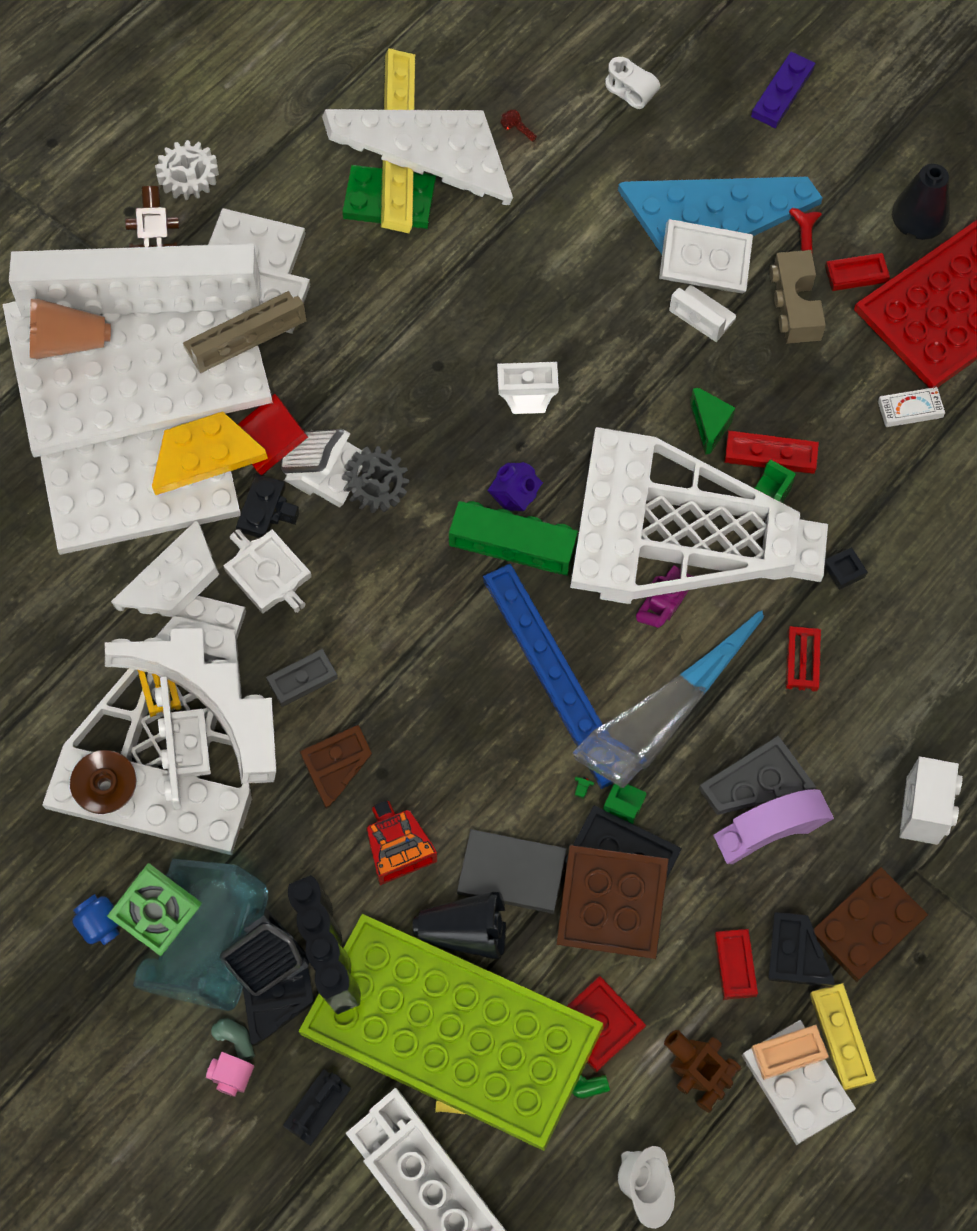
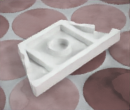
M195 521L111 601L118 611H124L125 607L138 609L143 614L159 613L162 616H177L219 575L200 524Z

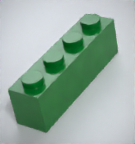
M459 501L449 531V546L568 576L577 545L578 531L565 524L553 525L545 523L537 517L528 516L525 518L514 515L506 509L494 510L486 508L478 502L469 501L466 503Z

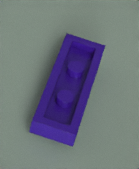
M790 52L755 105L751 117L776 129L813 72L815 62Z

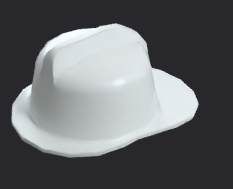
M651 1146L642 1152L626 1151L622 1153V1164L618 1172V1184L621 1191L632 1199L638 1219L644 1226L654 1229L663 1226L670 1218L675 1202L674 1185L665 1152L660 1147Z

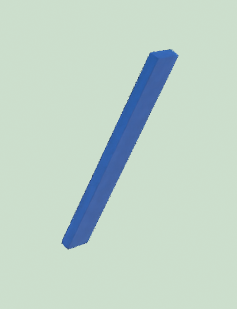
M511 563L484 575L483 581L600 789L615 783L619 772L624 774L625 777L629 776V769Z

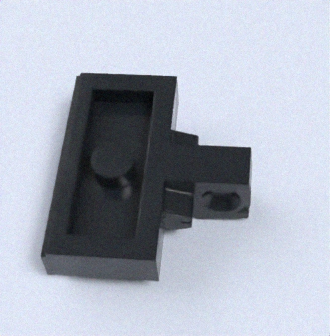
M256 474L236 529L241 530L243 534L261 538L270 531L271 525L278 524L279 520L296 525L299 517V507L287 503L286 498L282 497L286 488L285 482Z

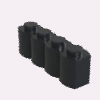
M311 875L289 884V902L297 912V927L301 936L306 941L307 959L316 971L315 984L319 994L337 1015L359 1006L361 1001L360 989L357 982L351 976L350 958L341 946L342 934L339 926L332 918L333 907L329 897Z

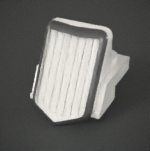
M344 429L304 431L308 438L282 458L281 469L286 474L284 481L308 495L314 492L340 508L349 492L343 490L346 484L349 483L342 480V475L347 471L344 466L349 460L352 461L351 457L356 451L361 454L362 450L347 442L350 433ZM362 465L358 469L357 477L363 467Z

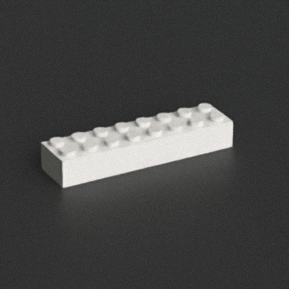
M254 244L11 252L9 284L21 317H30L31 299H41L95 315L116 313L126 315L146 312L156 314L176 311L186 313L206 310L216 312L219 310L235 309L246 311L260 305V274Z

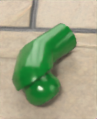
M581 1075L572 1094L577 1098L584 1099L609 1092L610 1088L606 1075L591 1079Z

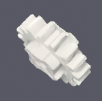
M186 140L185 146H180L178 142H175V149L171 150L166 147V156H158L159 164L155 165L158 183L163 185L165 193L172 191L173 198H177L180 194H184L185 200L189 199L190 194L200 198L199 192L201 190L209 193V184L216 185L217 183L215 176L219 175L216 156L211 155L209 147L202 150L200 142H197L195 146H191L189 140Z

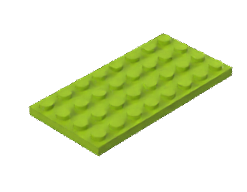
M362 914L343 948L350 958L351 976L357 982L360 989V1005L337 1015L323 997L318 994L299 1029L300 1035L545 1151L603 1030V1023Z

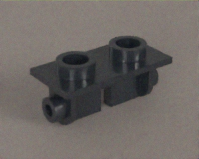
M323 1069L283 1124V1127L311 1146L348 1095L351 1088L341 1082L342 1079L339 1076Z

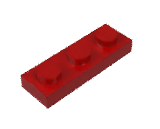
M728 431L724 463L765 468L768 461L773 460L791 471L815 474L819 442Z

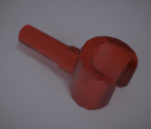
M509 110L502 114L501 124L506 130L516 127L532 142L536 140L537 136L521 122L518 111Z

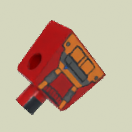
M390 801L381 802L372 808L377 822L367 827V834L379 885L437 862L436 849L409 810L395 815Z

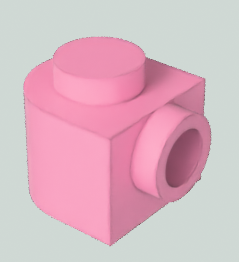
M221 1052L219 1060L213 1058L206 1078L218 1084L216 1090L235 1097L237 1091L245 1092L255 1066L240 1058Z

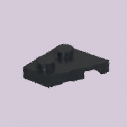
M774 913L769 981L834 987V978L824 958V953L816 938L808 915Z
M309 968L302 970L289 980L284 978L259 996L252 995L243 986L251 1045L256 1046L313 1005L314 998Z

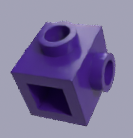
M524 462L506 463L498 470L497 477L487 491L504 509L509 511H525L527 506L536 498L537 491L543 482L536 476L534 468Z

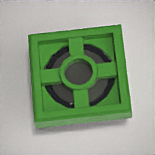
M148 863L130 884L107 917L161 956L199 909L202 902L184 890L175 880L165 876Z

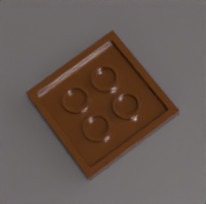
M570 845L556 945L656 959L669 859Z

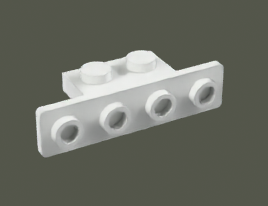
M166 676L160 677L161 687L155 688L157 707H163L164 718L158 719L160 738H166L167 749L161 750L163 769H169L170 780L164 781L166 801L172 800L174 810L181 809L178 778L209 775L211 771L204 709L172 712L169 684Z

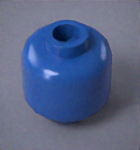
M94 894L73 910L76 915L73 917L72 923L88 944H95L101 941L103 945H106L120 934L116 929L119 925L107 917L114 905L106 896L97 898Z

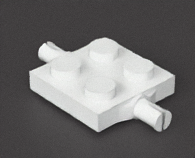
M273 529L261 538L251 542L243 535L241 530H236V534L233 532L230 539L240 550L233 559L223 565L224 570L262 614L278 602L284 600L287 601L295 612H299L300 608L302 610L305 607V602L299 598L295 591L312 577L308 568Z

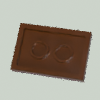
M880 867L814 928V933L819 944L858 982L914 930L928 914Z

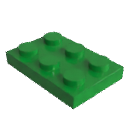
M351 165L342 212L343 219L381 223L382 168ZM413 172L412 227L428 229L436 175L425 173L422 175Z

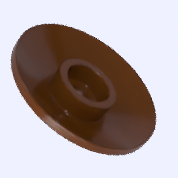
M110 750L92 752L83 757L74 767L70 777V790L77 804L84 810L95 814L112 813L125 806L132 798L137 783L136 773L131 762L118 752ZM105 781L111 783L110 788L107 790L99 788L101 783Z

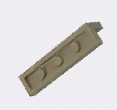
M287 291L183 342V347L201 374L306 322L304 303L299 296L293 298L290 292Z

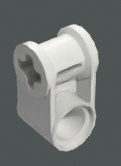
M615 57L610 61L608 65L610 74L605 81L607 90L619 96L636 109L644 108L659 91V80L652 73L643 70L625 57Z

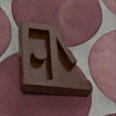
M359 725L300 751L303 762L325 809L331 807L372 756V752Z

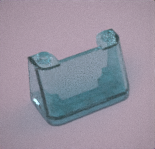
M172 859L166 876L175 880L202 904L165 952L159 956V960L147 958L140 964L136 971L133 986L144 992L230 1011L237 1005L243 985L220 960V954L225 947L244 932L247 915L256 908L261 911L266 907L268 900L266 885L238 865Z

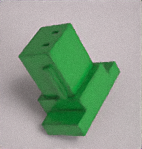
M576 776L575 781L578 782L575 790V796L584 799L589 786L593 787L594 782L589 781L586 777L580 778Z

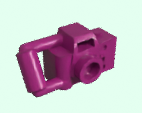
M673 565L665 577L656 576L652 583L680 579L681 569ZM686 572V577H694ZM689 590L647 597L636 614L637 621L660 628L667 619L670 621ZM648 609H650V610L654 611L655 613H657V614H659V615H656V614H653V613H650V612H647V611H648Z

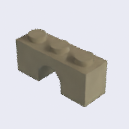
M811 250L777 253L774 265H770V280L776 283L777 289L774 291L775 306L780 307L781 315H779V329L781 333L785 332L786 343L821 341L826 327L821 300L808 301L802 299L797 294L801 291H811L814 284L816 272Z

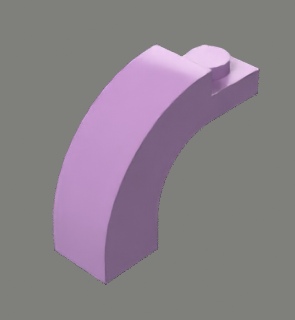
M803 790L776 798L733 819L734 823L714 834V838L726 863L734 864L775 840L793 834H809L834 819L820 790Z

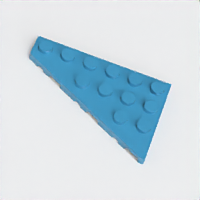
M808 177L622 182L618 185L619 193L661 255L663 252L666 222L669 219L755 236L793 218L789 213L791 208H797L805 212L820 205L823 198Z

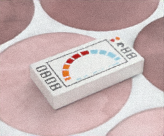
M937 387L934 389L928 388L880 396L878 400L885 427L943 418L945 414Z

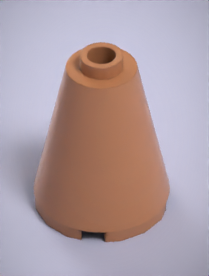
M31 299V359L37 360L104 348V341L110 342L111 323H105V317L41 299Z

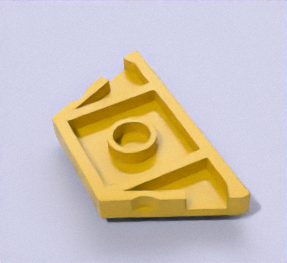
M222 411L164 431L152 488L155 495H159L266 460L268 457L265 449Z

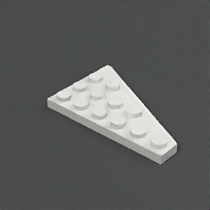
M325 109L322 118L328 138L331 141L342 145H349L361 152L363 148L382 155V160L395 165L408 167L422 175L424 171L442 177L441 182L462 190H469L481 197L485 193L503 200V205H510L513 199L483 110Z

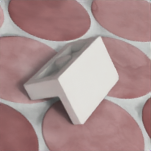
M689 285L685 291L678 288L672 294L669 311L715 342L720 339L736 320V314L692 285Z

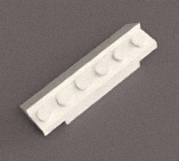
M394 1088L369 1110V1114L346 1132V1135L365 1158L363 1162L415 1231H506L397 1088Z

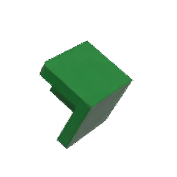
M769 460L763 476L754 489L783 503L792 489L796 473L773 460Z
M619 772L603 810L634 824L646 798V792L624 783L625 775Z

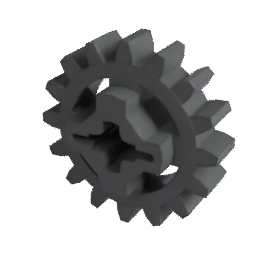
M367 446L361 451V454L356 451L351 457L352 461L349 460L344 466L347 471L342 475V480L349 483L346 484L343 490L353 493L349 500L353 502L358 499L360 501L359 509L361 510L366 505H369L371 513H375L379 506L383 512H386L390 505L393 507L397 506L400 502L399 498H403L407 493L403 487L408 485L409 479L402 476L408 470L405 467L399 468L398 464L401 458L398 457L393 460L390 449L385 454H382L380 446H377L371 453ZM362 465V475L357 477L358 469ZM391 482H394L393 490H392V492L389 494V493H388V491L390 490L389 484H390Z

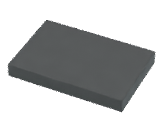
M470 829L457 894L473 897L489 892H501L504 904L554 914L567 848Z

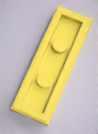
M843 983L834 985V987L812 991L810 997L838 1081L843 1089L847 1091L875 1083L876 1078Z

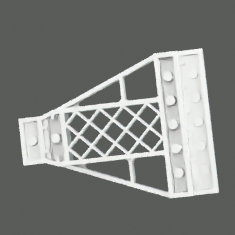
M596 427L570 588L601 593L600 599L631 604L633 599L756 578L776 580L793 577L821 582L824 576L828 524L801 520L800 512L656 437ZM653 453H659L693 471L691 488L653 483L650 480ZM701 475L741 497L701 491L697 486L698 477ZM661 505L668 515L658 520L651 510ZM672 505L681 506V507H679V508H677V509L675 510V508H674ZM689 510L698 518V520L690 525L681 516ZM702 510L711 511V512H709L708 514H705ZM719 515L728 523L727 526L720 530L711 521ZM732 515L741 517L736 520ZM644 516L651 523L645 529H643ZM672 520L682 529L674 535H671L664 526ZM749 520L759 529L751 535L741 526ZM703 525L712 534L704 540L694 531ZM657 530L665 540L662 542L652 541L647 536ZM733 530L742 539L735 545H732L725 537L726 534ZM687 535L695 545L693 547L682 546L678 543V540ZM764 535L763 548H761L755 540ZM718 541L725 551H712L708 546ZM748 546L756 556H742L738 551ZM642 557L681 564L680 579L637 585L635 580L638 558ZM687 565L723 571L686 577Z
M197 596L177 616H173L155 638L169 641L170 629H176L181 625L203 628L204 664H210L214 660H227L229 663H237L239 699H242L237 638L246 613L245 607ZM129 668L63 745L42 804L43 807L48 810L232 855L240 828L243 829L251 804L250 783H243L242 787L236 788L200 779L199 776L178 778L181 809L174 810L172 800L166 801L164 781L170 780L169 769L156 768L162 765L161 750L157 743L166 738H160L159 733L153 736L147 727V724L162 716L164 717L163 712L156 713L157 716L150 717V714L147 715L148 707L143 689L137 707L134 710L128 711L112 707L113 703L138 675L136 669ZM148 673L146 679L151 697L156 703L155 683L152 673ZM176 686L181 706H184L186 711L190 710L187 703L197 697L191 693L182 696ZM205 708L208 748L212 741L232 746L228 735L214 732L217 718L208 708ZM105 714L131 721L121 754L130 762L133 757L135 758L137 763L131 762L136 773L137 783L132 798L125 806L112 813L95 814L84 810L77 804L70 790V777L76 764L83 757L92 753L91 751L76 747ZM142 728H144L149 739L137 745ZM154 745L160 757L143 765L137 754ZM105 781L101 783L99 788L107 790L110 788L111 783Z

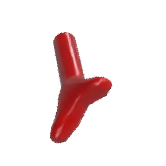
M791 208L789 213L801 229V251L811 250L813 256L812 228L822 213L814 211L804 213L797 208Z

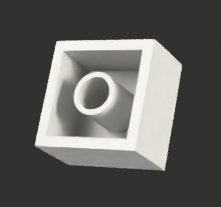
M919 756L906 779L899 838L938 845L945 835H949L951 826L956 825L959 814V807L954 806L955 795L960 794L962 786V776L958 775V763Z

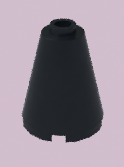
M938 164L925 165L896 199L893 205L892 217L894 224L903 234L915 235L916 239L920 240L932 239L940 235L947 226L950 219L949 174L943 166Z
M489 892L422 909L419 912V916L413 919L414 936L419 937V940L432 946L491 959H501L500 955L504 954L506 944V922H502V915L499 912L505 911L503 896L501 892Z

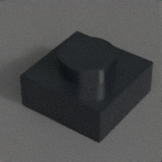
M852 547L825 560L824 567L839 590L865 578L868 573Z

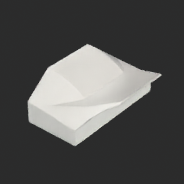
M557 362L497 364L498 392L506 400L512 413H545L551 398L559 390Z

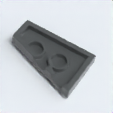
M779 736L699 786V791L717 815L764 804L798 791L816 789L815 784Z

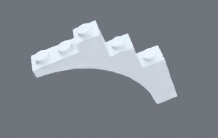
M181 625L176 629H170L169 641H163L160 638H148L140 642H131L128 639H115L112 642H105V667L132 668L156 674L160 677L167 676V680L175 682L197 697L216 716L228 735L237 757L241 784L274 782L276 759L272 698H264L261 695H249L244 699H239L237 663H229L227 660H214L210 664H204L203 628Z

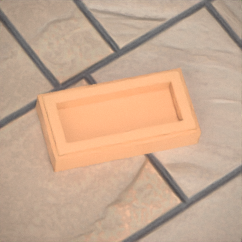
M817 1025L770 1039L751 1047L763 1080L826 1060L829 1057Z

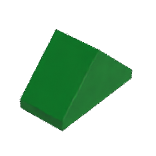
M694 388L690 405L704 453L707 455L712 453L731 425L735 407L701 388Z

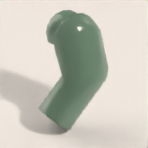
M229 1018L220 1019L212 1026L211 1034L213 1038L217 1041L226 1039L234 1043L238 1058L248 1061L255 1057L246 1027Z

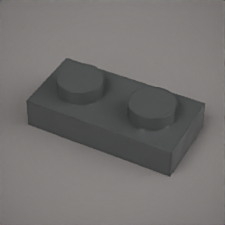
M321 649L267 676L266 679L280 706L284 707L337 680L338 676L324 650Z

